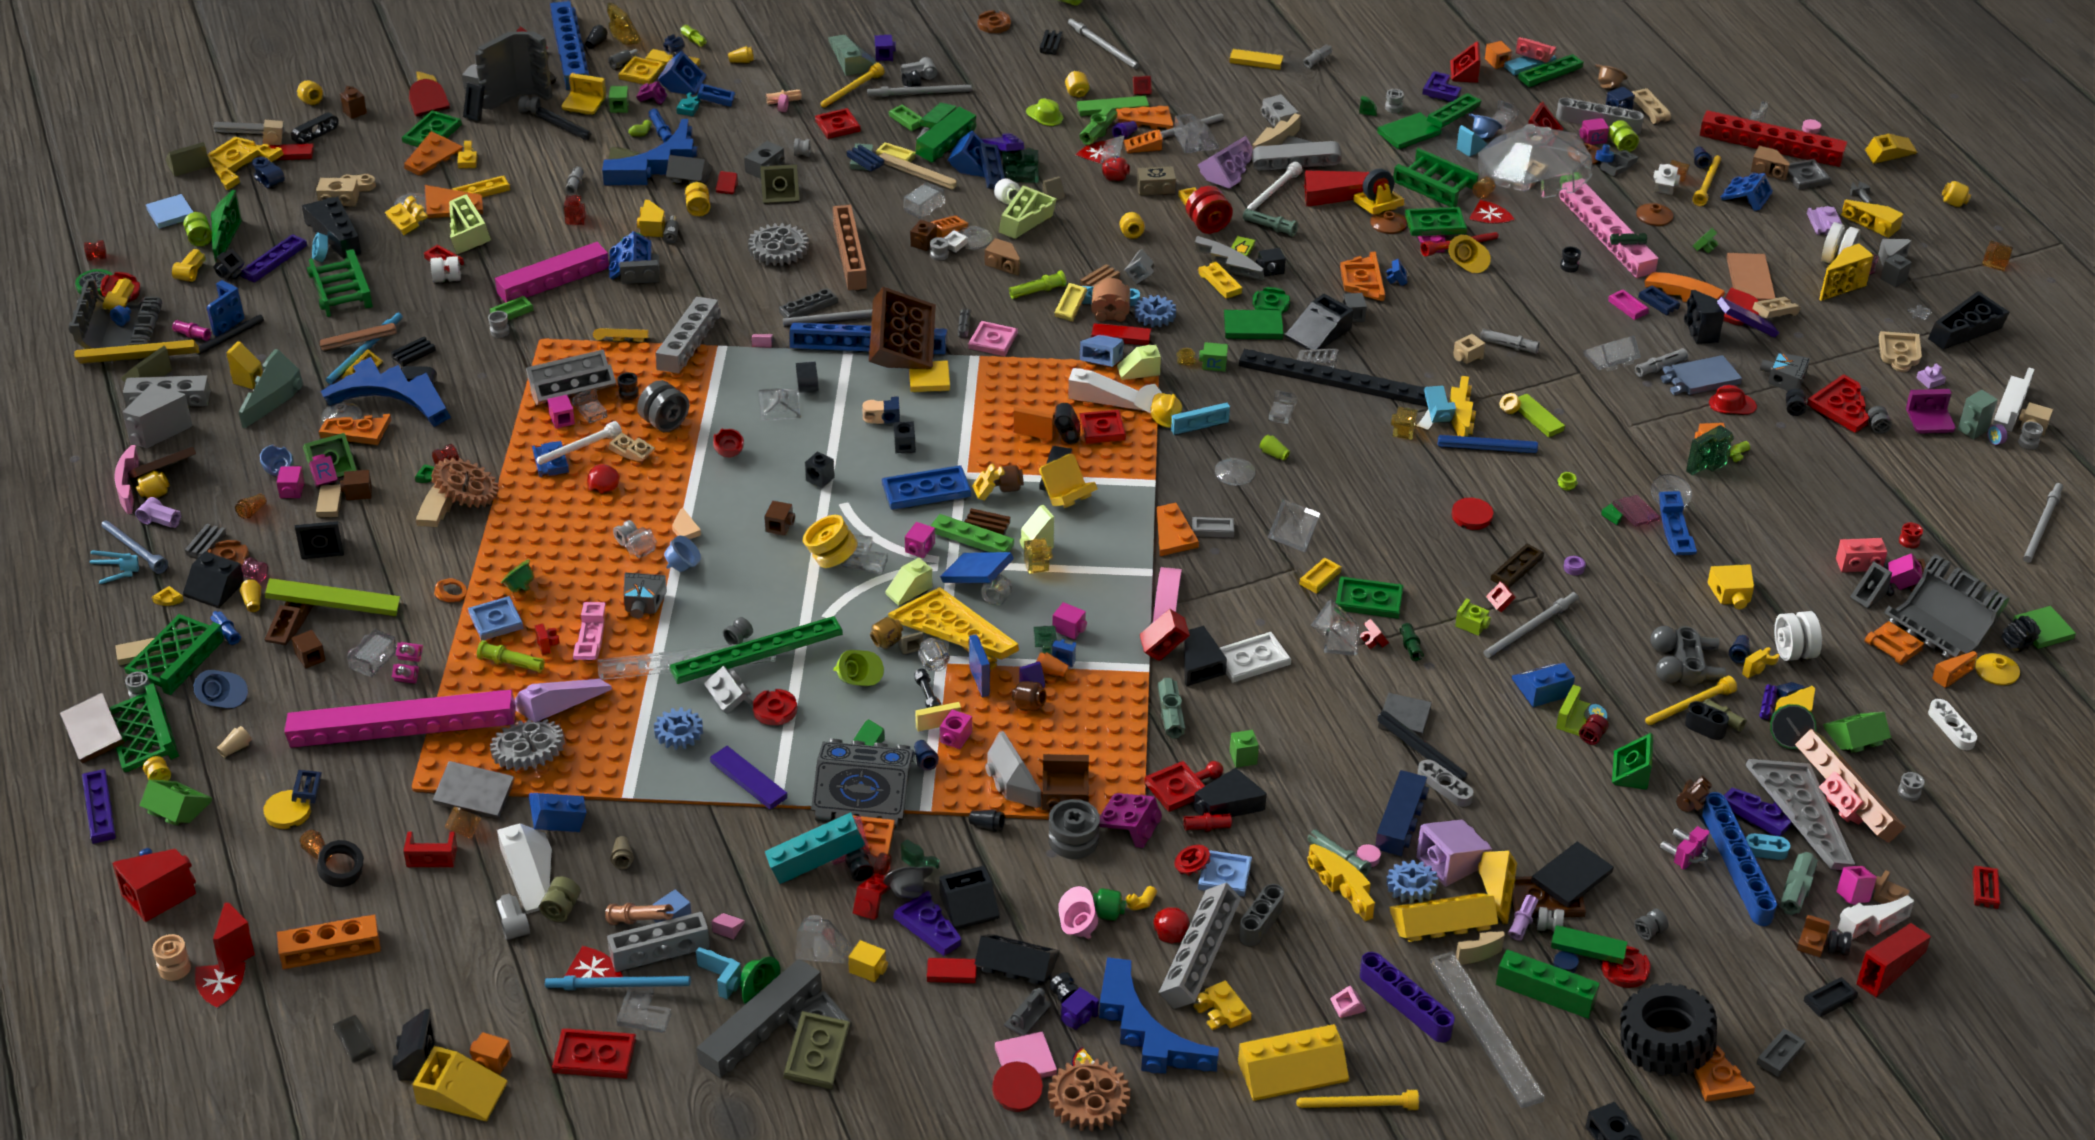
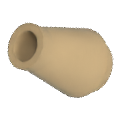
M240 726L237 729L234 728L216 749L222 757L226 758L249 746L252 738Z

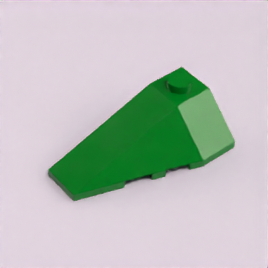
M232 190L217 204L214 211L211 212L214 259L222 252L226 253L242 222L236 190Z

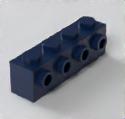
M1400 770L1376 835L1375 846L1380 851L1402 856L1405 847H1410L1412 840L1410 833L1411 831L1415 832L1418 823L1416 816H1421L1424 806L1422 800H1427L1430 787L1426 786V776Z

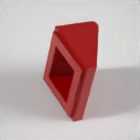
M720 171L716 192L734 194L738 185L737 173Z

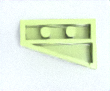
M1023 185L1002 214L998 232L1016 239L1052 217L1057 198Z
M467 194L449 201L451 218L450 238L457 255L491 241L485 222Z

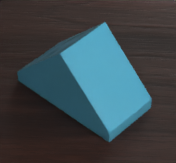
M1462 125L1460 126L1457 150L1470 157L1488 147L1489 144L1477 134Z

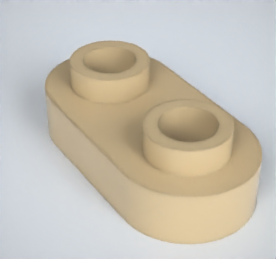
M347 174L341 177L357 178L359 191H370L376 187L375 178L369 174Z

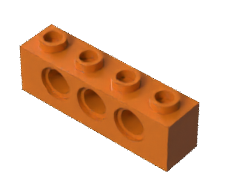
M375 914L277 932L278 951L282 969L381 952Z

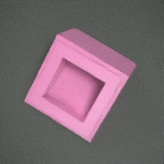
M753 334L752 347L772 348L773 334Z
M723 913L711 922L712 932L734 939L744 925L745 920Z
M1351 986L1330 998L1340 1018L1366 1011L1358 993Z

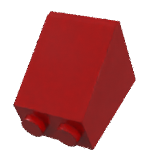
M177 849L118 860L112 863L121 895L144 922L151 920L196 894L194 887L196 879L190 871L192 864L186 855L182 856Z

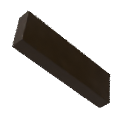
M1528 543L1525 544L1491 574L1490 580L1497 584L1501 581L1510 588L1544 558V552Z

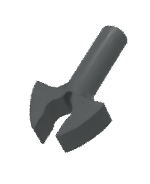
M1860 181L1858 187L1852 183L1850 189L1851 196L1859 195L1865 203H1874L1868 195L1870 186Z

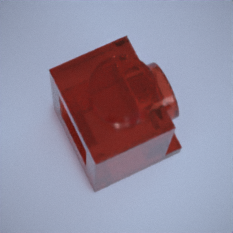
M566 196L563 206L566 225H584L587 213L585 211V204L581 201V196Z

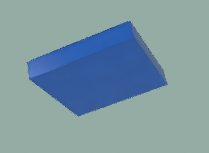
M976 634L969 636V668L981 697H986L990 694V663Z

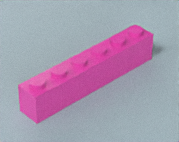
M598 242L501 275L495 278L497 294L506 303L522 296L527 298L609 268L608 252Z

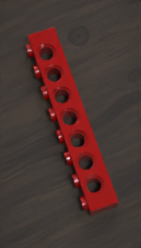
M1709 110L1704 115L1699 134L1702 137L1756 149L1762 146L1777 150L1783 155L1805 160L1814 159L1818 163L1836 167L1841 166L1847 146V141Z

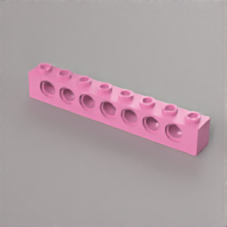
M1581 178L1562 183L1559 193L1561 201L1573 211L1635 278L1656 272L1658 257L1645 244L1621 245L1619 243V245H1612L1610 243L1611 234L1621 235L1634 232Z

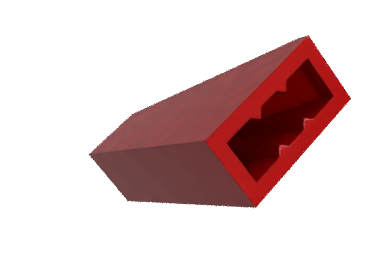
M1305 171L1304 191L1306 207L1354 200L1355 194L1363 192V181L1370 172Z
M1910 923L1875 945L1865 953L1856 985L1877 998L1926 953L1931 936Z

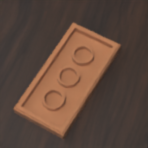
M1727 254V262L1734 289L1751 294L1758 301L1775 299L1765 254Z

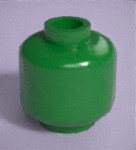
M1101 888L1097 893H1093V901L1098 919L1116 921L1119 914L1124 915L1126 901L1122 900L1120 891Z

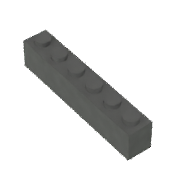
M797 959L696 1047L699 1064L719 1078L733 1070L736 1064L745 1056L750 1055L756 1046L762 1041L767 1040L770 1034L779 1026L785 1024L788 1019V1013L791 1010L799 1011L804 1006L805 1000L820 992L822 989L821 972L801 959Z

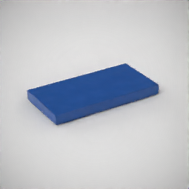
M962 465L882 478V486L891 510L971 497V489Z

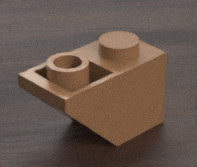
M1759 146L1753 158L1751 172L1765 173L1766 176L1786 180L1790 163L1777 150Z
M995 238L985 249V265L1019 275L1020 258L1012 243Z

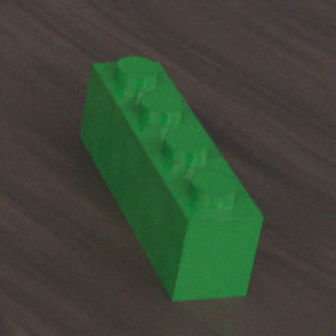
M959 106L916 140L915 154L932 163L941 158L944 153L951 150L957 144L958 140L971 131L974 132L977 126L976 115Z
M1508 949L1500 962L1496 979L1497 986L1589 1019L1596 1003L1600 986L1599 982Z

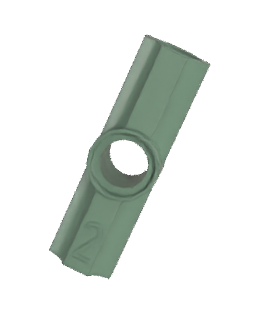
M1164 678L1161 682H1158L1161 718L1164 722L1166 735L1170 736L1171 739L1179 738L1185 734L1181 708L1182 699L1179 696L1177 681L1172 680V678Z
M1809 852L1798 854L1793 870L1789 872L1784 888L1785 892L1780 902V907L1786 914L1794 915L1800 913L1804 899L1808 897L1818 860Z

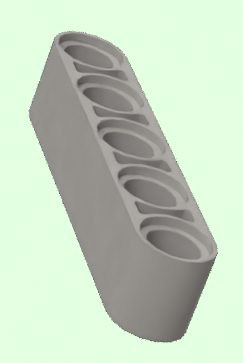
M1571 98L1559 99L1556 114L1557 119L1581 125L1584 120L1603 118L1608 127H1610L1614 122L1623 120L1630 125L1636 134L1641 133L1644 119L1643 113L1639 111Z
M1336 141L1259 146L1252 151L1253 165L1257 170L1287 169V166L1294 161L1298 162L1302 167L1330 166L1339 164L1342 159L1340 144Z

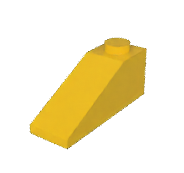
M1510 851L1483 852L1482 860L1478 864L1479 874L1487 893L1494 895L1497 916L1503 924H1508L1517 862Z

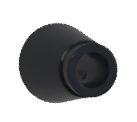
M602 25L594 26L585 41V45L589 49H593L607 39V29Z
M999 809L972 810L969 815V823L993 832L1001 831L1005 824V814L1000 812Z

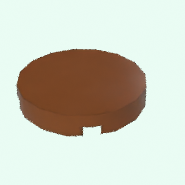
M991 10L980 14L977 24L979 29L984 32L1002 33L1011 27V18L1005 12L1000 11V13H996V11Z
M237 540L218 542L214 548H210L207 551L241 564V568L250 559L248 547L245 544L242 545Z

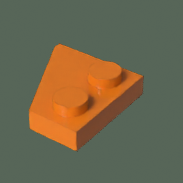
M853 816L866 846L861 848L879 860L888 863L895 820Z

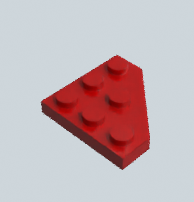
M1844 374L1808 398V406L1855 433L1868 424L1869 417L1865 411L1864 397L1861 396L1860 383Z

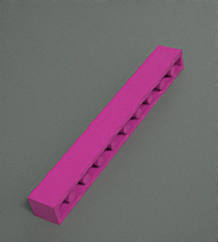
M511 689L290 712L287 714L284 733L290 748L513 725L515 723L516 703Z

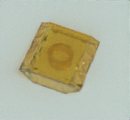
M608 3L609 30L613 37L623 45L638 44L641 38L628 14L616 4Z

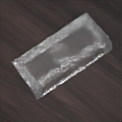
M1124 136L1105 141L1100 163L1106 162L1108 158H1120Z

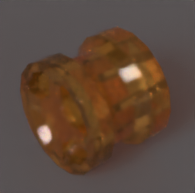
M1488 176L1480 178L1473 185V193L1480 199L1487 198L1495 190V182Z

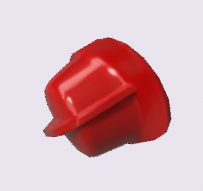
M1724 385L1718 388L1716 394L1709 399L1710 408L1719 413L1751 414L1757 408L1756 402L1734 385Z

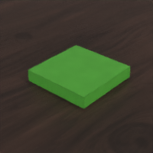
M2051 606L2014 616V619H2018L2020 616H2029L2037 623L2041 630L2038 635L2039 638L2033 642L2037 649L2075 638L2076 633Z

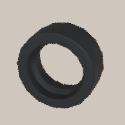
M347 840L329 842L323 846L318 855L317 871L319 877L326 884L333 887L352 885L362 874L364 861L362 851L356 844ZM334 854H345L350 856L355 864L353 870L340 874L330 871L326 866V860Z

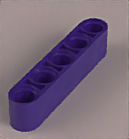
M1367 952L1362 956L1359 976L1365 984L1433 1040L1443 1043L1452 1038L1455 1018L1448 1009L1380 954Z

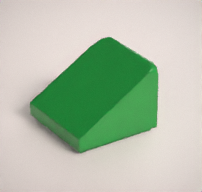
M868 719L853 741H863L865 745L874 746V743L885 741V730Z

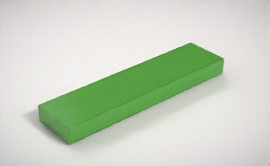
M1146 96L1077 101V109L1080 116L1098 114L1108 105L1114 107L1115 110L1125 107H1149Z

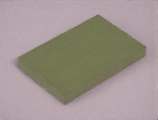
M802 1011L783 1079L833 1089L850 1028V1021Z

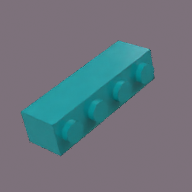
M850 812L765 851V854L779 884H782L866 846Z

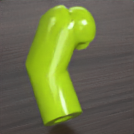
M645 120L642 125H633L629 128L628 133L632 137H643L648 133L652 123L649 120Z

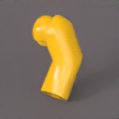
M1148 886L1141 897H1137L1136 894H1129L1125 899L1127 907L1133 911L1148 908L1155 898L1157 890L1152 886Z

